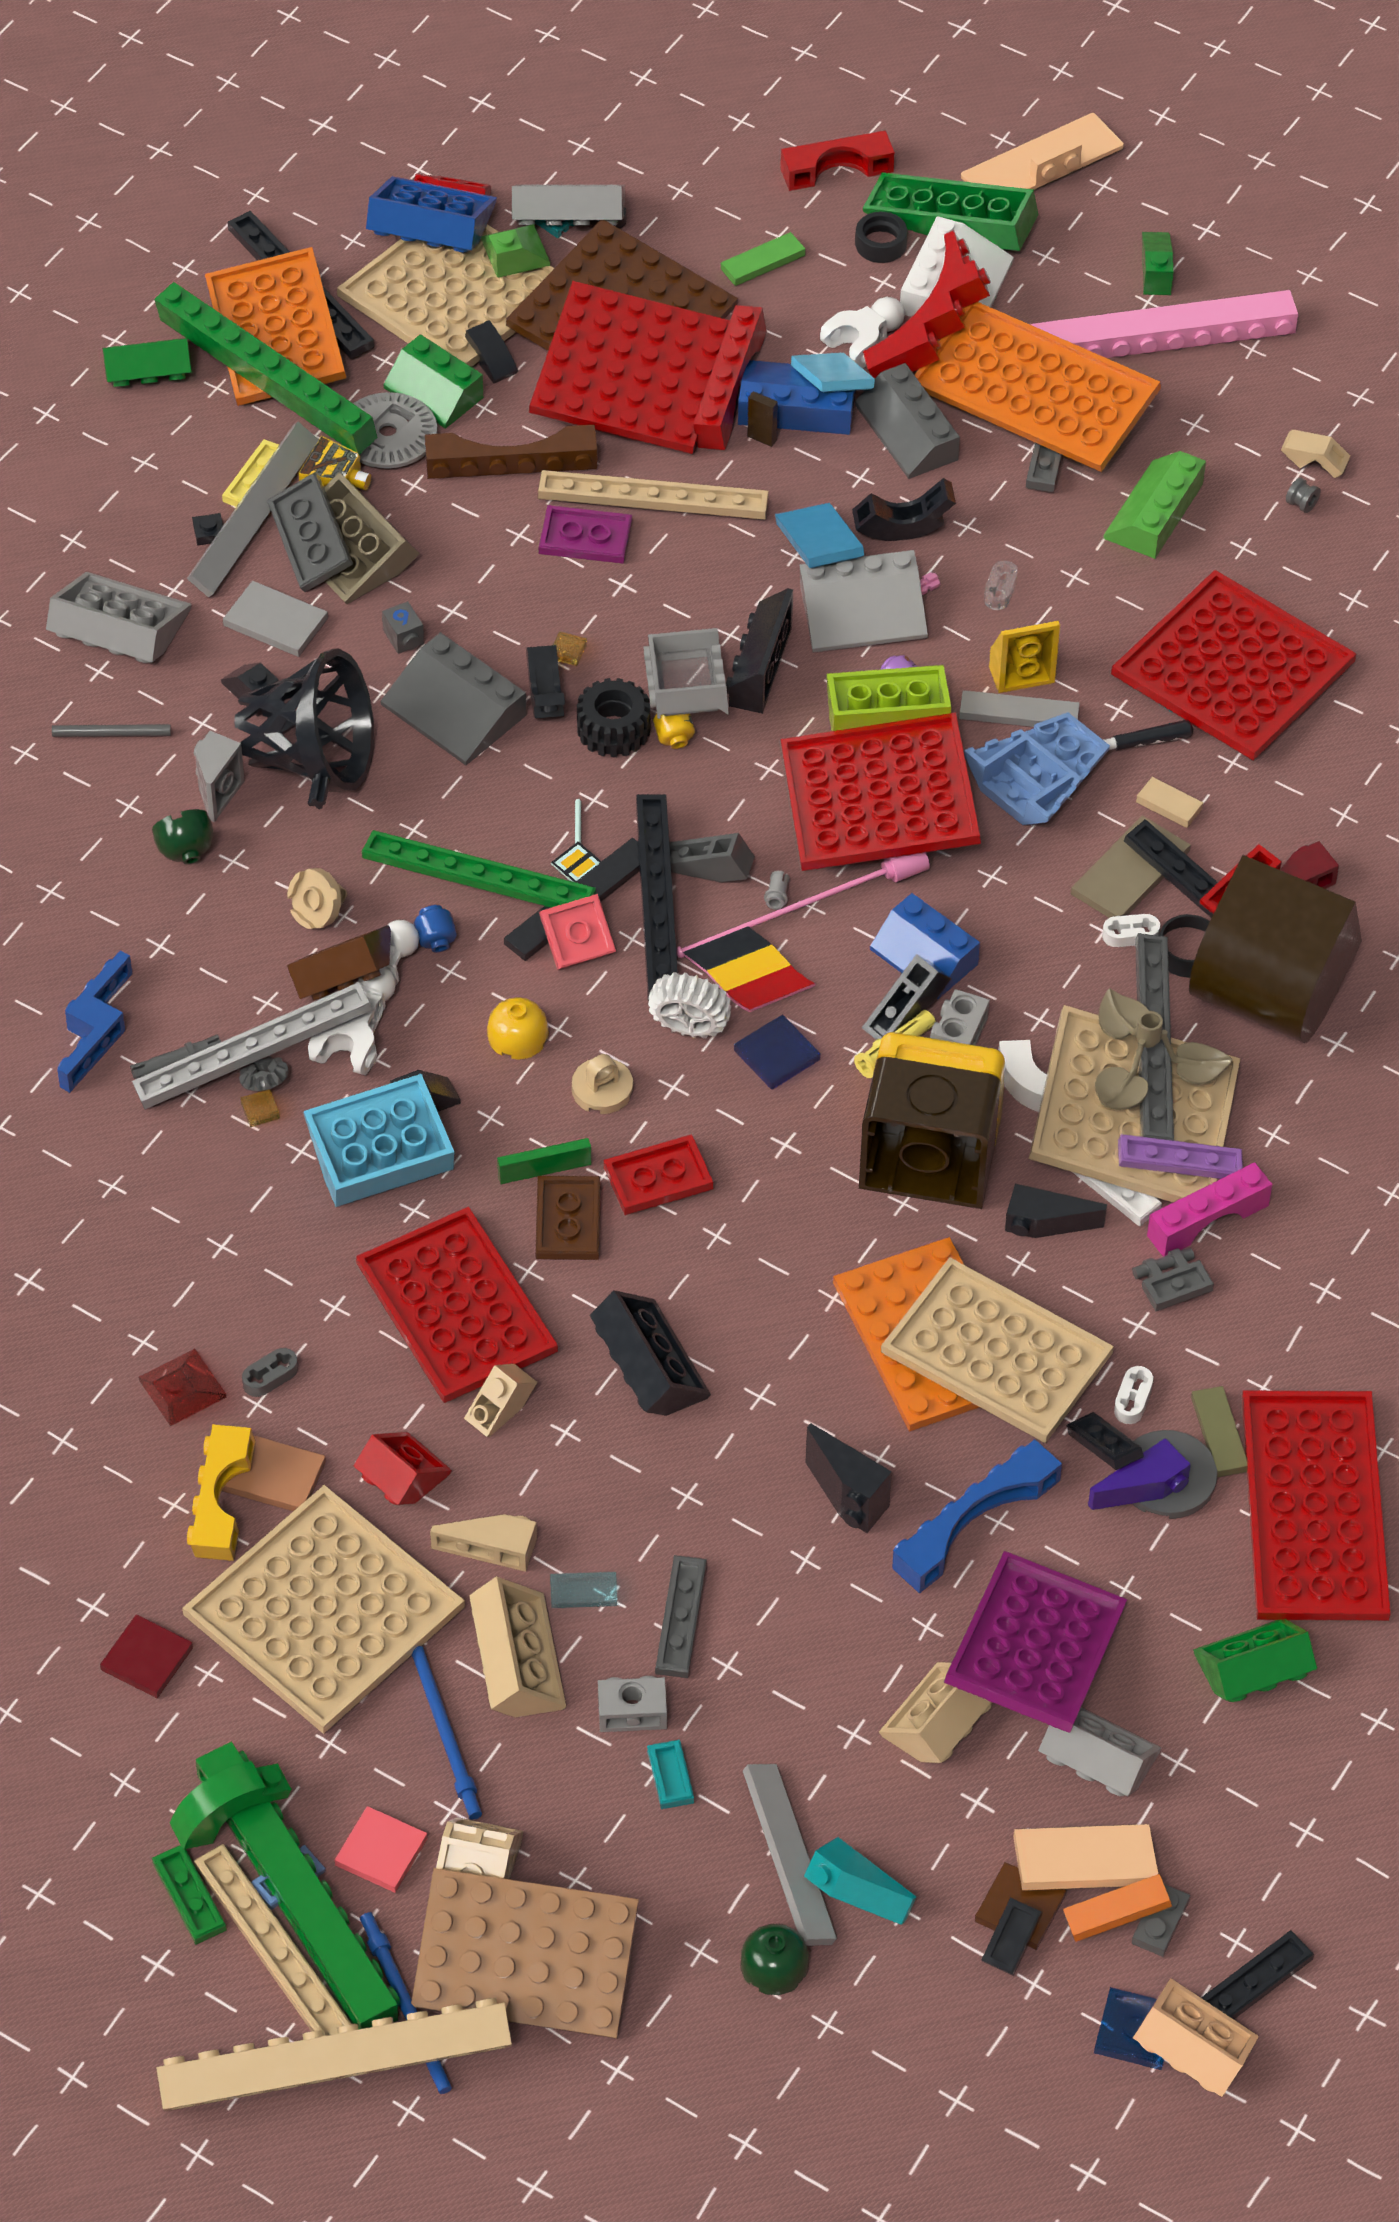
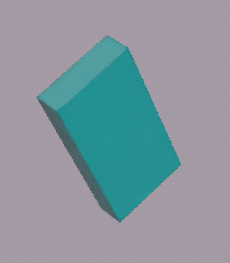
M680 1740L648 1745L647 1754L661 1810L694 1804V1794Z

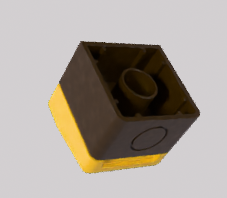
M897 1032L885 1034L880 1042L862 1121L859 1189L982 1209L1002 1115L1004 1055L994 1048Z

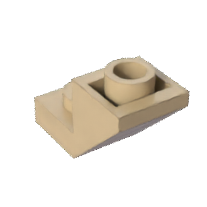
M1298 430L1289 431L1281 448V451L1299 468L1316 460L1334 478L1343 474L1350 455L1332 437Z

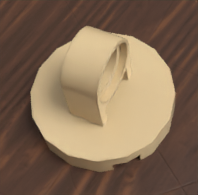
M310 868L298 872L290 881L287 892L288 899L292 898L294 908L290 910L291 914L300 925L307 929L325 928L332 924L339 915L340 907L346 899L347 891L336 882L329 872L321 868Z
M601 1054L591 1060H587L576 1069L572 1076V1095L575 1102L587 1111H589V1108L600 1110V1114L619 1111L628 1104L633 1091V1077L630 1070L623 1063L612 1059L608 1054Z

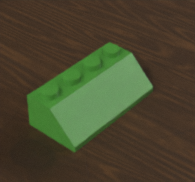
M1182 451L1152 460L1108 527L1103 539L1156 559L1201 489L1204 482L1206 461Z

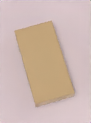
M1154 777L1147 782L1136 799V802L1186 828L1189 827L1203 808V802Z

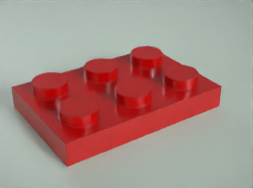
M692 1134L604 1160L605 1172L624 1215L713 1190V1180Z

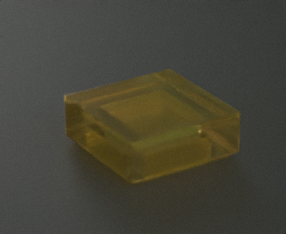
M559 631L553 645L557 646L558 661L577 666L587 646V638Z
M270 1089L240 1097L241 1106L250 1127L280 1119L279 1110Z

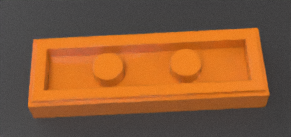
M1160 1874L1069 1906L1064 1908L1063 1911L1073 1938L1077 1942L1172 1907L1162 1878Z

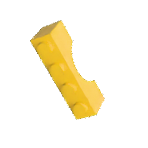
M212 1424L211 1435L205 1437L204 1455H207L205 1466L201 1465L198 1473V1484L201 1485L200 1495L194 1496L192 1507L193 1515H196L194 1526H189L187 1532V1544L191 1545L194 1556L197 1558L234 1561L239 1529L235 1518L225 1513L219 1507V1496L229 1480L241 1473L250 1471L255 1446V1439L251 1428Z

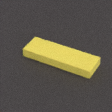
M263 439L223 493L222 500L224 503L237 507L279 444Z

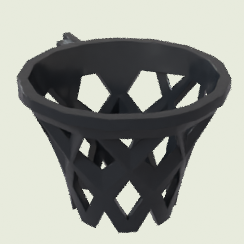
M339 648L330 649L320 653L317 659L290 677L240 696L239 704L247 707L235 714L234 723L235 728L250 734V736L240 742L242 755L252 758L249 759L248 765L284 770L310 778L312 785L308 799L309 806L323 809L328 792L356 790L366 780L374 751V718L370 694L362 671L350 654ZM336 671L338 675L322 691L318 690L320 675ZM342 684H344L348 698L335 694ZM329 701L351 707L352 716L335 728L330 727L317 717ZM261 710L262 715L268 717L262 725L258 727L247 721ZM352 726L353 743L342 735ZM296 727L297 741L292 744L283 734ZM262 741L276 750L265 753L253 748V746ZM332 741L350 752L351 757L347 760L328 763L322 747ZM293 759H295L296 761H298V762L301 763L302 765L295 764V763H293V762H291V761H292ZM347 766L341 772L335 769L336 767Z

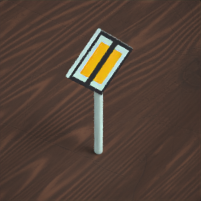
M580 799L575 801V844L551 862L552 866L572 882H576L601 862L581 844Z

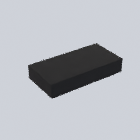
M1010 1897L981 1961L1014 1976L1043 1913Z

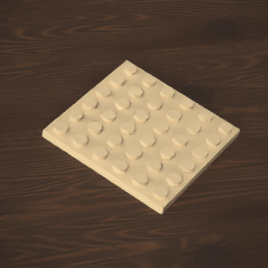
M487 224L482 236L497 233L498 231ZM400 239L337 288V296L408 344L421 334L472 367L479 362L480 357L465 338L466 330L490 320L503 341L508 339L516 331L506 326V318L554 268L546 266L497 278L481 239L479 244L469 252H458L452 246L447 245L441 247L430 246L427 244V241L422 240L405 241Z
M1064 1005L1059 1017L1028 1159L1170 1202L1182 1199L1216 1182L1217 1178L1119 1166L1118 1139L1120 1135L1141 1137L1140 1104L1125 1110L1107 1108L1101 1104L1096 1094L1095 1082L1100 1072L1106 1068L1121 1067L1130 1072L1137 1052L1138 1040L1131 1033L1123 1039L1110 1037L1101 1029L1099 1015ZM1171 1038V1046L1177 1056L1178 1046L1188 1042ZM1230 1056L1232 1058L1230 1066L1215 1080L1206 1084H1192L1183 1080L1177 1074L1178 1063L1172 1062L1174 1141L1223 1147L1240 1058ZM1139 1066L1135 1076H1139Z
M323 1485L182 1609L183 1615L324 1734L406 1661L417 1646H422L465 1608V1600L328 1487Z

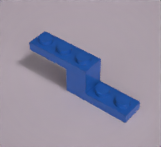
M121 950L113 959H109L104 964L102 971L96 978L88 981L84 991L76 1000L70 1001L66 1007L67 1030L81 1037L76 1049L69 1057L62 1059L57 1069L60 1088L69 1093L125 1032L123 1012L107 1004L111 997L132 975L130 955Z

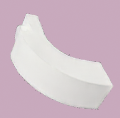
M1030 1040L999 1041V1051L1005 1058L1004 1086L1021 1104L1039 1112L1047 1074L1043 1073L1035 1065L1032 1058Z

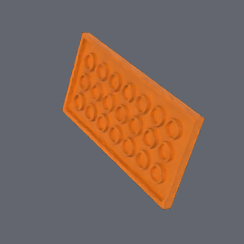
M976 302L965 307L966 315L962 316L965 328L940 339V347L936 348L940 360L920 368L915 374V377L926 392L934 398L1102 472L1160 391V381L982 303Z

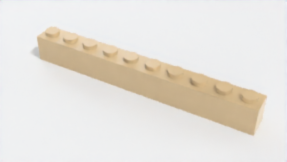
M496 1998L476 2001V2008L467 2010L462 2009V2004L441 2008L442 2014L428 2017L427 2011L407 2014V2021L393 2023L392 2017L373 2020V2027L359 2029L358 2024H350L337 2027L338 2034L324 2036L323 2030L312 2031L302 2034L303 2040L289 2042V2037H280L268 2040V2047L255 2049L254 2043L234 2046V2053L220 2055L219 2050H210L198 2053V2060L185 2062L184 2056L164 2059V2066L156 2067L163 2110L171 2111L512 2047L505 2004H497Z

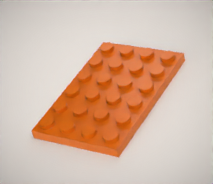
M312 247L205 274L213 309L323 384L346 379ZM228 367L237 406L271 398L266 392Z
M950 1237L833 1276V1284L909 1432L980 1408L881 1353V1345L949 1257L964 1265Z

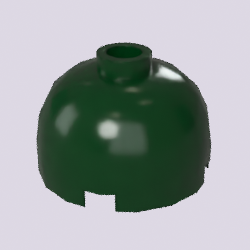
M205 810L181 811V818L173 820L172 816L169 815L152 827L154 842L158 850L167 859L183 862L186 865L198 862L201 859L200 856L205 854L210 848L213 840V827L211 819Z
M768 1924L758 1927L748 1935L743 1944L740 1962L741 1972L745 1981L749 1985L751 1983L759 1988L761 1993L766 1995H782L792 1992L808 1973L809 1952L805 1941L796 1930L786 1925Z

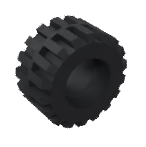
M610 678L604 679V682L596 681L592 683V687L587 686L583 690V694H580L577 704V733L581 743L588 745V750L591 752L598 751V755L605 756V754H610L611 757H617L618 754L627 756L631 750L634 752L638 751L640 745H645L647 737L650 736L651 708L648 695L644 694V690L640 686L635 687L634 682L628 681L626 683L620 678H617L616 681H611ZM617 716V717H621V718H618V719H609V718H606V717Z

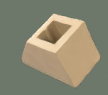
M515 1364L494 1365L464 1419L486 1437H490L523 1408L537 1381Z

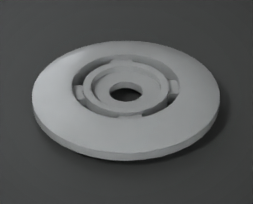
M384 392L366 396L353 403L373 417L378 437L360 454V463L376 468H397L414 463L426 455L425 434H437V422L433 412L423 402L409 395ZM384 426H392L396 429L395 434L391 436H384L379 431Z

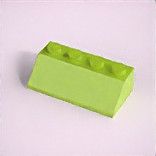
M944 665L827 674L831 731L951 713V702Z

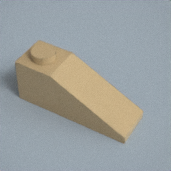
M503 1514L432 1526L430 1531L431 1549L526 1572L537 1541V1523L524 1516L514 1517Z

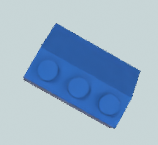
M913 893L891 910L870 945L872 952L901 973H903L917 954L932 962L952 979L937 999L973 970L979 962L980 942Z

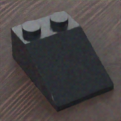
M810 1423L807 1427L805 1463L845 1523L852 1528H859L868 1533L889 1508L892 1471Z

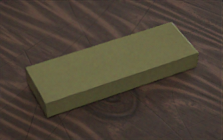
M1223 1386L1192 1391V1403L1206 1446L1213 1456L1217 1468V1477L1247 1472V1458Z

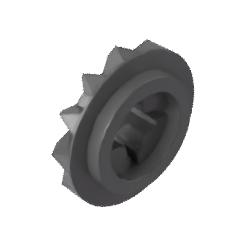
M269 1055L240 1069L239 1079L245 1089L265 1091L281 1084L287 1078L289 1070L287 1063L283 1062L281 1057L272 1058Z

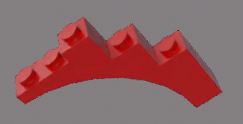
M954 230L944 234L946 248L944 265L938 282L928 299L901 328L883 341L863 351L867 369L873 378H876L880 372L904 363L914 372L940 360L936 349L940 347L938 340L965 328L962 316L966 315L964 308L990 296L987 284H990L991 281L985 268L979 269L975 260H971L970 256L967 255L970 254V250L965 239L959 240Z

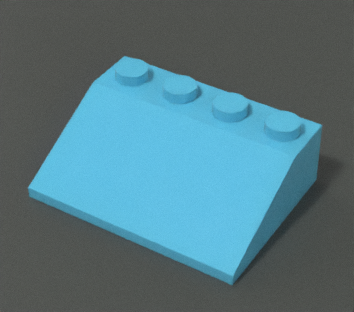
M422 1074L303 1112L325 1183L335 1207L454 1169L453 1147Z

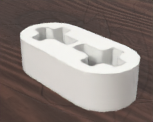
M1150 914L1110 917L1103 925L1102 938L1107 945L1112 947L1135 946V938L1138 933L1159 936L1160 922L1155 916ZM1142 927H1147L1150 932H1145V929ZM1114 929H1117L1121 934H1115Z
M1135 1366L1128 1369L1125 1373L1116 1397L1114 1409L1115 1417L1120 1422L1134 1424L1142 1418L1153 1385V1375L1149 1369ZM1137 1379L1143 1380L1138 1390L1133 1389L1134 1382ZM1129 1400L1134 1401V1408L1131 1411L1124 1410L1128 1406Z

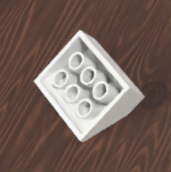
M937 216L901 288L900 303L904 308L905 315L912 317L928 299L938 282L945 259L944 234L954 230L959 240L964 238L970 250V254L967 255L970 256L971 260H975L979 269L985 268L991 281L990 284H987L990 296L978 302L992 307L1014 261V257L964 223Z

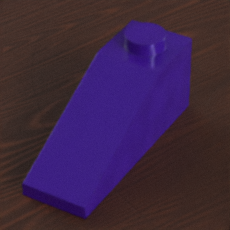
M1164 1438L1143 1452V1458L1118 1469L1091 1487L1088 1506L1092 1510L1163 1499L1172 1492L1178 1493L1189 1482L1191 1464Z

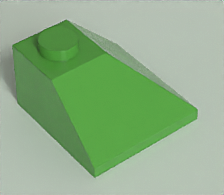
M534 224L481 236V241L497 278L550 266L549 258Z

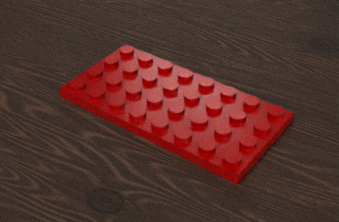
M1243 1390L1242 1410L1245 1454L1247 1458V1484L1257 1620L1389 1621L1390 1602L1372 1391Z

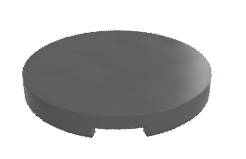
M1174 1430L1153 1431L1138 1437L1134 1442L1142 1447L1143 1452L1166 1438L1191 1466L1189 1482L1183 1490L1178 1493L1172 1492L1163 1499L1133 1503V1505L1143 1512L1148 1511L1157 1515L1169 1516V1519L1186 1517L1202 1509L1210 1501L1217 1482L1216 1462L1208 1448L1193 1436Z

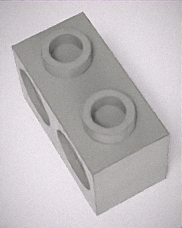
M955 989L951 999H945L940 1013L942 1019L940 1023H934L930 1038L976 1046L988 1020L990 1000Z

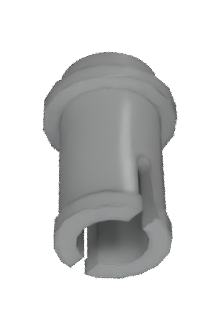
M779 870L772 872L769 889L764 894L766 905L774 910L781 909L788 901L786 891L790 877L788 874H785L784 881H782L784 871Z

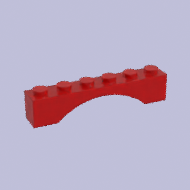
M735 305L693 423L695 434H698V448L726 449L732 432L736 399L743 373L751 357L760 351L767 332L762 307Z

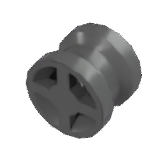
M1299 477L1290 486L1286 495V502L1291 505L1296 504L1301 511L1308 513L1316 505L1321 489L1314 485L1309 486L1305 479Z

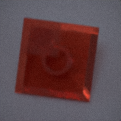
M195 1348L139 1376L140 1383L170 1426L227 1398L225 1391Z

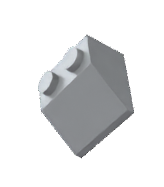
M209 731L203 740L197 742L194 748V756L196 758V775L198 777L199 791L209 818L215 822L244 783L241 743Z

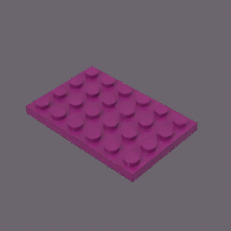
M1004 1551L948 1669L944 1683L1070 1733L1125 1608L1127 1599Z

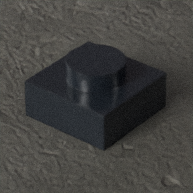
M221 513L192 517L197 546L211 544L223 527Z

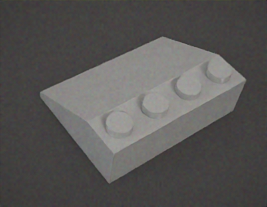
M914 550L863 556L814 568H809L806 564H799L800 588L812 652L928 638L919 571Z
M85 572L50 597L46 630L55 632L61 638L78 639L87 646H100L109 649V652L113 654H126L135 657L139 662L150 663L164 654L191 610L192 604Z

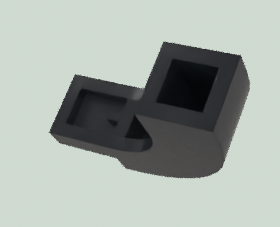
M943 478L921 497L904 503L889 502L872 493L869 494L852 509L856 531L877 540L899 541L919 538L937 530L944 525L943 514L956 504L952 482Z
M557 646L526 647L529 688L534 718L564 716L563 705H565V699L560 685Z

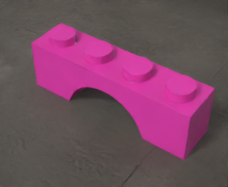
M1254 1162L1151 1213L1147 1237L1163 1257L1168 1255V1251L1177 1248L1182 1250L1190 1246L1198 1233L1217 1218L1235 1213L1244 1219L1268 1207L1272 1183Z

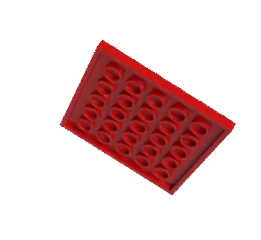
M572 281L529 405V413L576 425H595V430L693 454L698 434H695L693 423L730 320Z
M1214 570L1112 666L1111 675L1183 719L1189 720L1193 725L1254 761L1355 662L1356 653L1217 570Z
M956 712L780 739L802 871L981 844Z

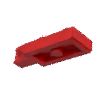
M421 173L415 174L414 181L488 196L491 195L492 186L489 184Z

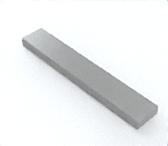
M747 1764L743 1769V1774L797 1932L803 1937L806 1946L832 1945L837 1937L820 1888L804 1877L810 1859L777 1764Z

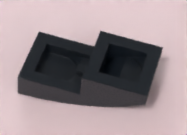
M490 320L466 330L465 338L479 355V365L493 383L517 374L516 364L506 344Z

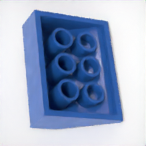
M392 176L369 197L366 229L373 230L376 235L380 236L393 234L400 236L405 241L422 240L427 241V244L430 246L441 247L447 245L452 246L458 252H469L479 244L495 207L497 197Z
M749 360L741 381L738 401V425L748 426V397L754 391L778 402L777 428L850 435L856 390L821 392L793 368L791 364Z

